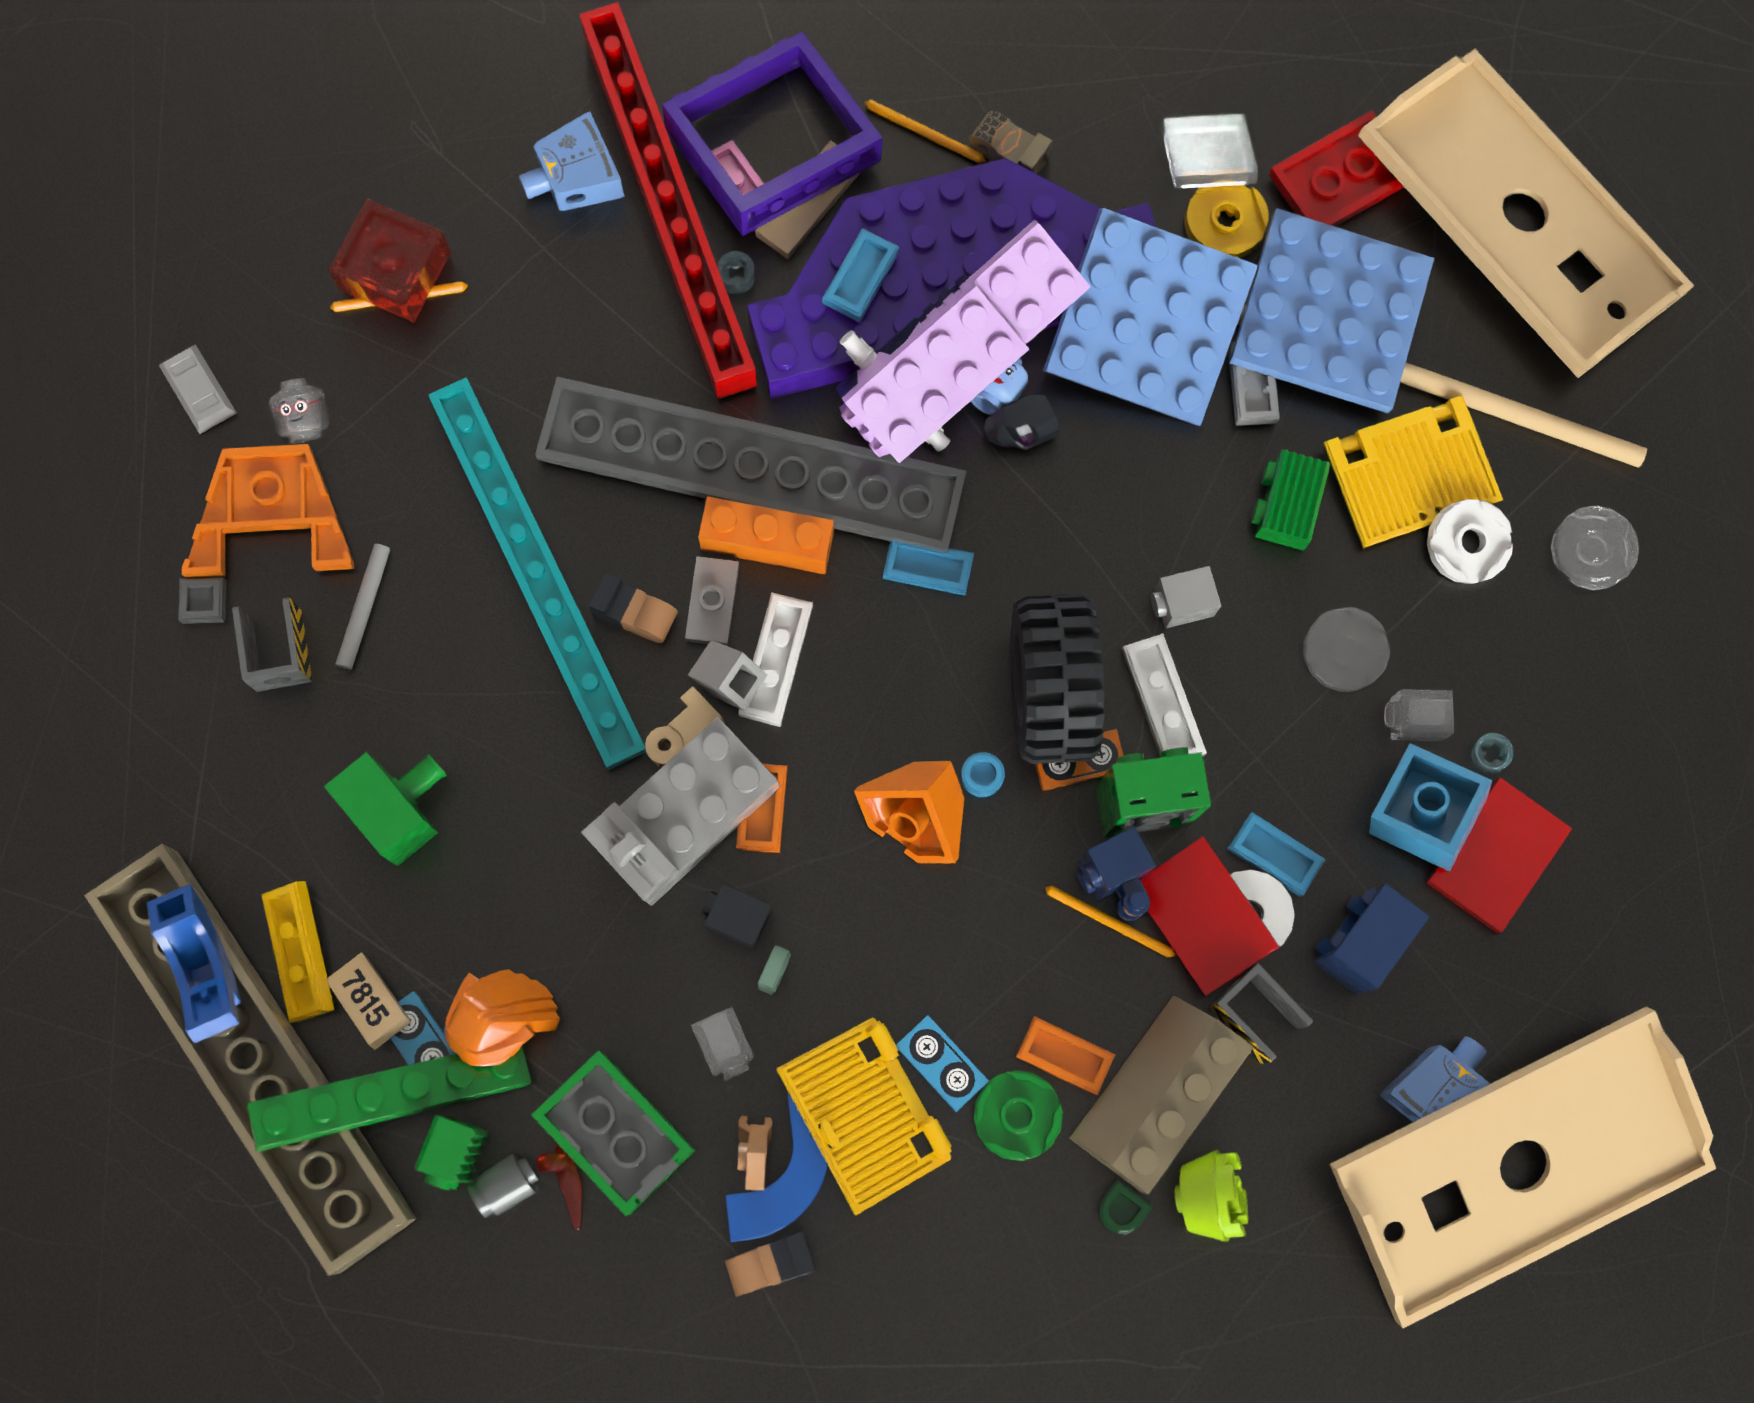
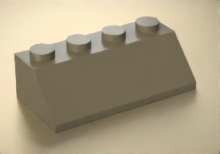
M1173 995L1069 1138L1138 1192L1149 1194L1254 1047L1216 1018Z

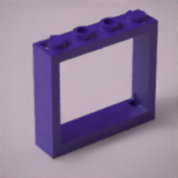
M803 32L789 39L784 38L778 41L770 49L756 56H749L743 59L737 66L721 74L710 76L704 83L685 93L675 94L669 101L662 104L664 126L667 133L742 236L881 162L883 137ZM800 66L853 137L743 195L691 123Z

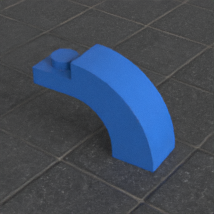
M191 884L147 902L151 933L162 948L176 978L182 1001L186 1032L193 1042H199L239 1024L236 1005L240 1004L241 1000L231 965L218 933Z

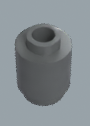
M512 1153L476 1175V1181L468 1185L467 1188L476 1207L486 1218L493 1213L498 1216L536 1193L533 1183L538 1181L539 1177L526 1156L519 1160Z

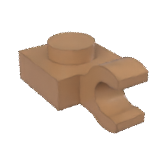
M741 1116L739 1119L738 1170L746 1171L745 1190L764 1191L767 1147L772 1140L773 1121L771 1117H765L764 1125L750 1124V1126L748 1125L747 1116Z

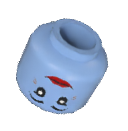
M1019 358L974 397L971 403L980 411L992 415L1001 408L1019 400L1028 384V374L1022 366L1021 359Z

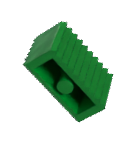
M1287 449L1281 450L1275 461L1268 460L1261 480L1262 485L1268 486L1265 499L1257 500L1251 518V523L1257 524L1255 537L1304 551L1312 539L1331 463L1314 459L1311 456L1306 457L1304 454L1289 452Z
M435 1115L414 1169L424 1172L423 1181L445 1190L450 1188L457 1190L459 1183L473 1180L471 1173L477 1171L475 1164L480 1162L478 1156L483 1154L481 1147L487 1145L485 1138L490 1137V1134L486 1129L456 1118Z

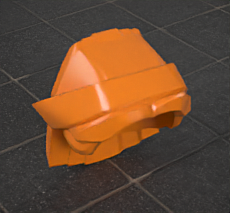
M507 969L478 979L469 972L463 980L446 1017L444 1036L450 1049L456 1052L462 1061L472 1066L499 1065L513 1056L526 1041L534 1036L535 1032L556 1031L560 1021L556 1013L558 1007L553 1002V995L547 987L537 980L529 979L523 973L516 974Z

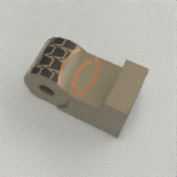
M990 111L970 136L969 143L974 150L982 153L989 162L1006 158L1038 175L1049 160L1052 140L1039 132L1034 136L1014 125L1004 115Z

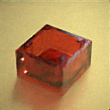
M366 199L334 258L329 272L339 290L415 322L451 250L443 231L370 199Z

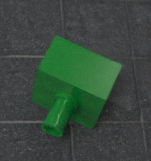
M366 752L327 783L324 788L377 852L398 867L439 833L416 806L418 804L416 799L440 779L445 778L447 774L428 754L425 756V759L398 780L396 777L393 778L379 762Z

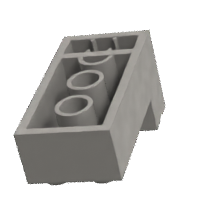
M717 717L620 806L616 802L611 804L581 833L631 888L652 906L729 836L746 817H749L767 801L780 786L778 780L722 720Z

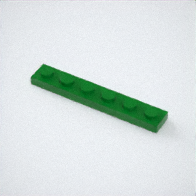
M523 1047L513 1056L509 1057L507 1061L499 1065L472 1066L462 1061L458 1054H453L249 1102L246 1108L255 1150L259 1152L526 1087L531 1083V1078Z

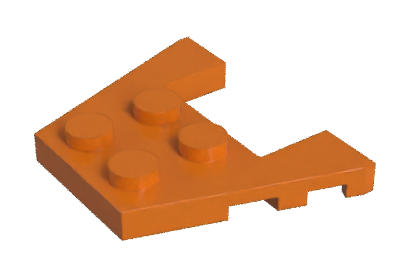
M308 444L222 449L205 498L207 501L200 524H196L192 536L194 543L188 559L184 560L182 566V575L185 578L225 576L226 533L310 528L312 567L315 571L354 569L352 555L315 456Z

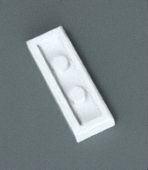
M771 593L753 662L768 675L746 709H739V717L778 727L781 726L812 612V602Z
M1160 634L1123 646L1121 651L1160 758H1162V751L1180 747H1187L1189 754L1202 752V756H1205L1207 754L1164 635Z

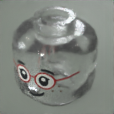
M304 378L281 382V391L274 393L269 398V405L277 434L281 437H287L289 443L307 442L323 437L322 431L330 425L323 390L317 386H307Z

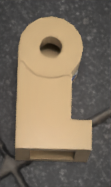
M693 686L680 697L686 709L667 726L658 727L651 731L646 739V752L652 762L659 768H662L717 717L724 723L721 715Z

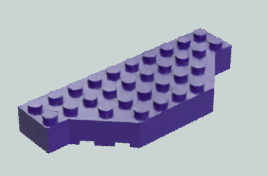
M1006 158L846 198L789 293L747 305L749 327L770 399L845 380L859 367L855 365L852 358L846 353L847 349L840 344V340L846 333L853 330L859 339L862 337L873 348V351L876 352L914 317L918 318L923 314L922 310L931 302L934 304L939 300L938 296L947 288L950 290L955 285L954 282L961 275L965 274L968 278L973 275L1034 219L1042 226L1078 271L1100 207ZM1149 202L1114 211L1156 227ZM863 228L899 246L900 249L897 258L859 323L822 304V298ZM1063 312L1045 328L1059 325Z

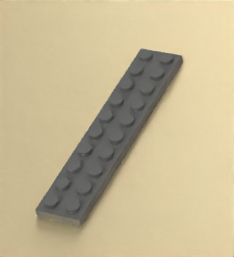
M556 377L535 453L537 460L704 499H707L708 496L834 520V529L948 553L967 472L966 470L909 457L898 463L891 454L879 458L870 448L562 377Z

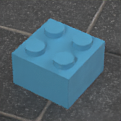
M1410 743L1371 816L1369 834L1450 872L1488 799L1492 780Z

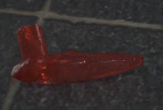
M558 1144L554 1153L540 1154L536 1164L541 1172H556L559 1188L566 1201L573 1230L580 1229L582 1213L581 1180L575 1161Z

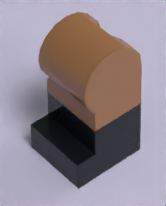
M605 572L589 604L593 617L658 643L664 642L678 613L677 609L656 597L646 595V592L622 582L620 578Z
M803 1229L724 1261L735 1296H740L766 1286H773L816 1271Z

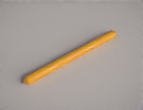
M873 100L864 102L868 110L976 163L985 161L983 154Z
M460 281L335 301L330 306V309L340 312L464 292L468 285Z
M1053 885L1044 887L1047 895L1167 958L1176 956L1172 947Z

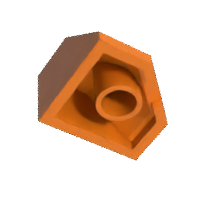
M951 761L912 762L864 783L855 789V795L868 827L881 837L888 833L905 845L907 848L904 853L917 863H955L958 860L964 795Z

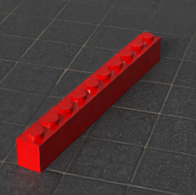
M616 2L581 13L579 16L584 40L717 400L756 387L754 363L620 5Z

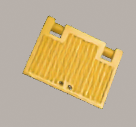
M1463 395L1452 398L1445 404L1433 408L1429 406L1360 429L1353 435L1341 439L1337 437L1323 443L1363 548L1431 525L1435 516L1439 513L1435 508L1441 511L1449 504L1466 499L1483 500L1490 504L1503 500ZM1454 418L1457 428L1441 433L1438 423ZM1362 449L1365 459L1348 464L1345 455Z
M873 1017L776 1069L855 1216L951 1160L950 1152H952L950 1149L951 1144L937 1118L929 1117L897 1059L899 1050L885 1024H882L880 1020L876 1021ZM871 1037L881 1056L868 1063L858 1043ZM923 1131L934 1151L920 1158L910 1138Z

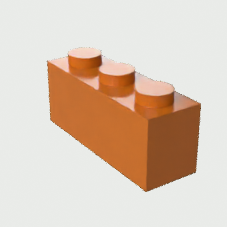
M707 496L698 538L701 551L826 575L834 535V520Z

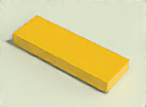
M296 881L261 894L289 1023L301 1022L334 1011L306 881Z

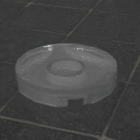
M1589 506L1582 507L1565 517L1554 532L1551 550L1555 565L1560 572L1563 570L1565 575L1570 578V582L1578 587L1599 590L1612 587L1630 574L1637 564L1639 544L1635 530L1625 517L1613 509Z
M1343 607L1342 609L1323 613L1308 629L1303 642L1304 661L1311 675L1323 686L1338 692H1356L1370 686L1385 671L1390 658V645L1388 646V641L1385 637L1386 632L1382 624L1370 613L1355 607Z

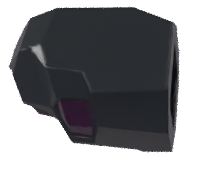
M1042 393L1028 395L1001 408L989 416L984 425V433L988 441L1005 448L1015 446L1022 450L1030 449L1056 437L1060 430L1057 417L1046 396Z

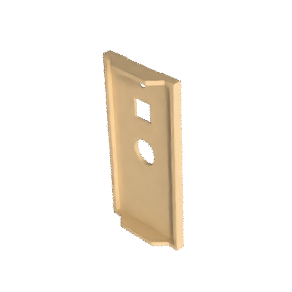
M1476 49L1463 58L1455 56L1403 92L1378 117L1366 124L1358 134L1361 140L1577 378L1684 296L1694 286ZM1513 193H1522L1535 199L1544 210L1545 222L1543 228L1535 232H1525L1515 228L1504 215L1502 207L1504 198ZM1578 250L1603 276L1583 293H1580L1557 268L1559 264ZM1610 303L1622 306L1625 312L1623 319H1615L1610 316L1607 309Z
M1644 1007L1330 1164L1379 1279L1393 1317L1402 1328L1716 1169L1709 1151L1713 1133L1684 1058L1663 1031L1656 1011L1649 1007ZM1523 1140L1536 1141L1545 1151V1172L1540 1180L1529 1188L1522 1190L1509 1188L1503 1181L1500 1172L1503 1155L1516 1142ZM1456 1180L1469 1213L1438 1230H1434L1422 1197ZM1390 1222H1400L1403 1226L1402 1236L1397 1241H1387L1384 1237L1385 1227Z

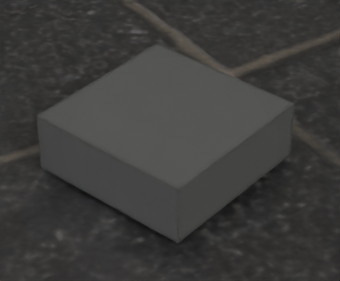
M223 577L179 579L178 620L182 624L226 623L227 581Z

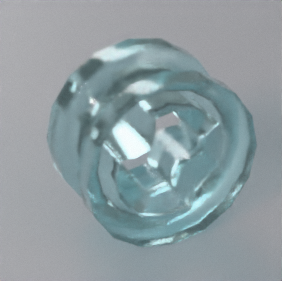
M739 251L729 252L721 257L718 263V270L726 291L740 294L749 290L755 281V267L752 259L747 254ZM742 266L744 277L741 278L736 275L733 279H730L728 268L731 267L737 270Z
M1498 733L1483 735L1471 750L1473 766L1485 775L1501 773L1511 763L1514 756L1511 742L1505 736ZM1493 745L1498 747L1500 752L1497 756L1502 757V761L1498 759L1493 760L1491 763L1486 761L1483 757L1487 752L1482 751V746L1486 749L1491 748Z

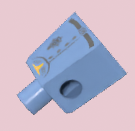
M591 112L581 115L536 142L533 147L540 167L519 175L520 182L528 199L551 191L558 209L562 211L624 197L621 178Z
M1467 1036L1462 1039L1453 1053L1441 1045L1429 1047L1395 1078L1379 1096L1409 1120L1415 1122L1489 1085L1490 1083L1474 1071L1487 1054V1051L1478 1042Z

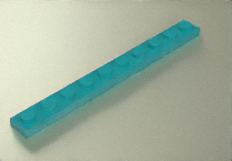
M467 377L428 394L608 770L613 769L646 753V747Z

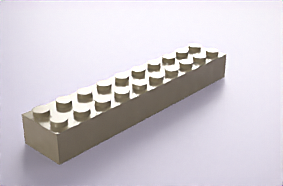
M161 844L84 895L328 1276L343 1272L418 1219L358 1127L256 1152L246 1108L247 1103L329 1084V1082L178 851ZM191 884L218 933L231 965L241 1003L236 1005L239 1024L196 1043L193 1042L186 1032L178 984L167 957L151 933L147 902Z

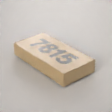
M362 952L327 978L330 988L368 1045L374 1050L411 1023V1020L377 970Z

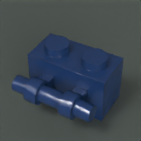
M1135 826L1087 850L1077 863L1080 869L1076 871V875L1087 894L1093 892L1096 899L1100 900L1116 892L1120 899L1116 910L1118 915L1125 921H1134L1148 911L1150 899L1140 879L1156 867V864Z

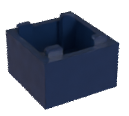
M1386 883L1375 889L1373 887L1367 889L1361 898L1358 895H1354L1346 905V909L1350 911V914L1331 940L1324 937L1315 947V951L1320 955L1314 963L1356 995L1379 988L1430 917Z

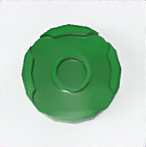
M1014 1070L995 1076L983 1086L975 1100L973 1121L978 1137L988 1150L1003 1159L1023 1161L1038 1157L1053 1145L1061 1131L1063 1111L1058 1096L1048 1081L1032 1072Z

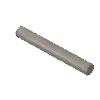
M374 544L335 663L338 667L348 670L353 668L391 550L389 547L381 544Z

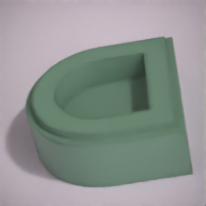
M775 945L759 979V990L771 995L776 993L791 957L789 950Z

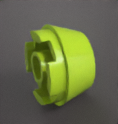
M1217 1149L1181 1166L1180 1185L1175 1186V1202L1178 1213H1183L1189 1232L1224 1242H1229L1230 1237L1246 1236L1245 1228L1242 1225L1248 1224L1246 1188H1242L1240 1177L1235 1176L1234 1170L1241 1169L1242 1167L1239 1155L1236 1152L1221 1154Z

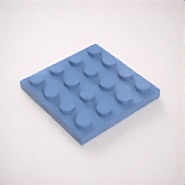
M1100 208L1078 272L1090 285V288L1064 310L1043 371L1182 421L1201 426L1258 265L1106 208Z
M1276 208L1272 215L1229 363L1389 413L1395 403L1434 258Z

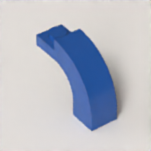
M788 1094L793 1136L791 1161L780 1179L771 1186L764 1188V1191L757 1190L726 1195L731 1242L760 1238L784 1228L805 1211L823 1183L828 1164L814 1138L811 1137V1133L790 1094Z

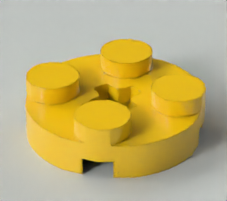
M1221 177L1207 181L1198 188L1187 207L1184 224L1188 238L1191 241L1237 258L1248 255L1259 246L1269 221L1268 208L1263 196L1255 188L1252 187L1250 190L1246 186L1239 184L1240 180L1232 177ZM1221 211H1226V214L1230 217H1236L1237 220L1232 223L1231 227H1226L1217 221Z

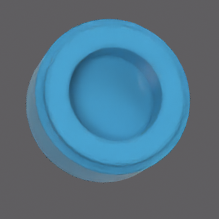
M987 752L971 755L964 762L961 770V782L964 788L970 794L977 797H988L996 793L1000 789L1005 777L1002 762L995 755Z

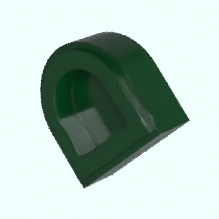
M1115 1178L1100 1199L1098 1215L1101 1223L1108 1230L1118 1234H1128L1135 1231L1142 1224L1153 1208V1205Z

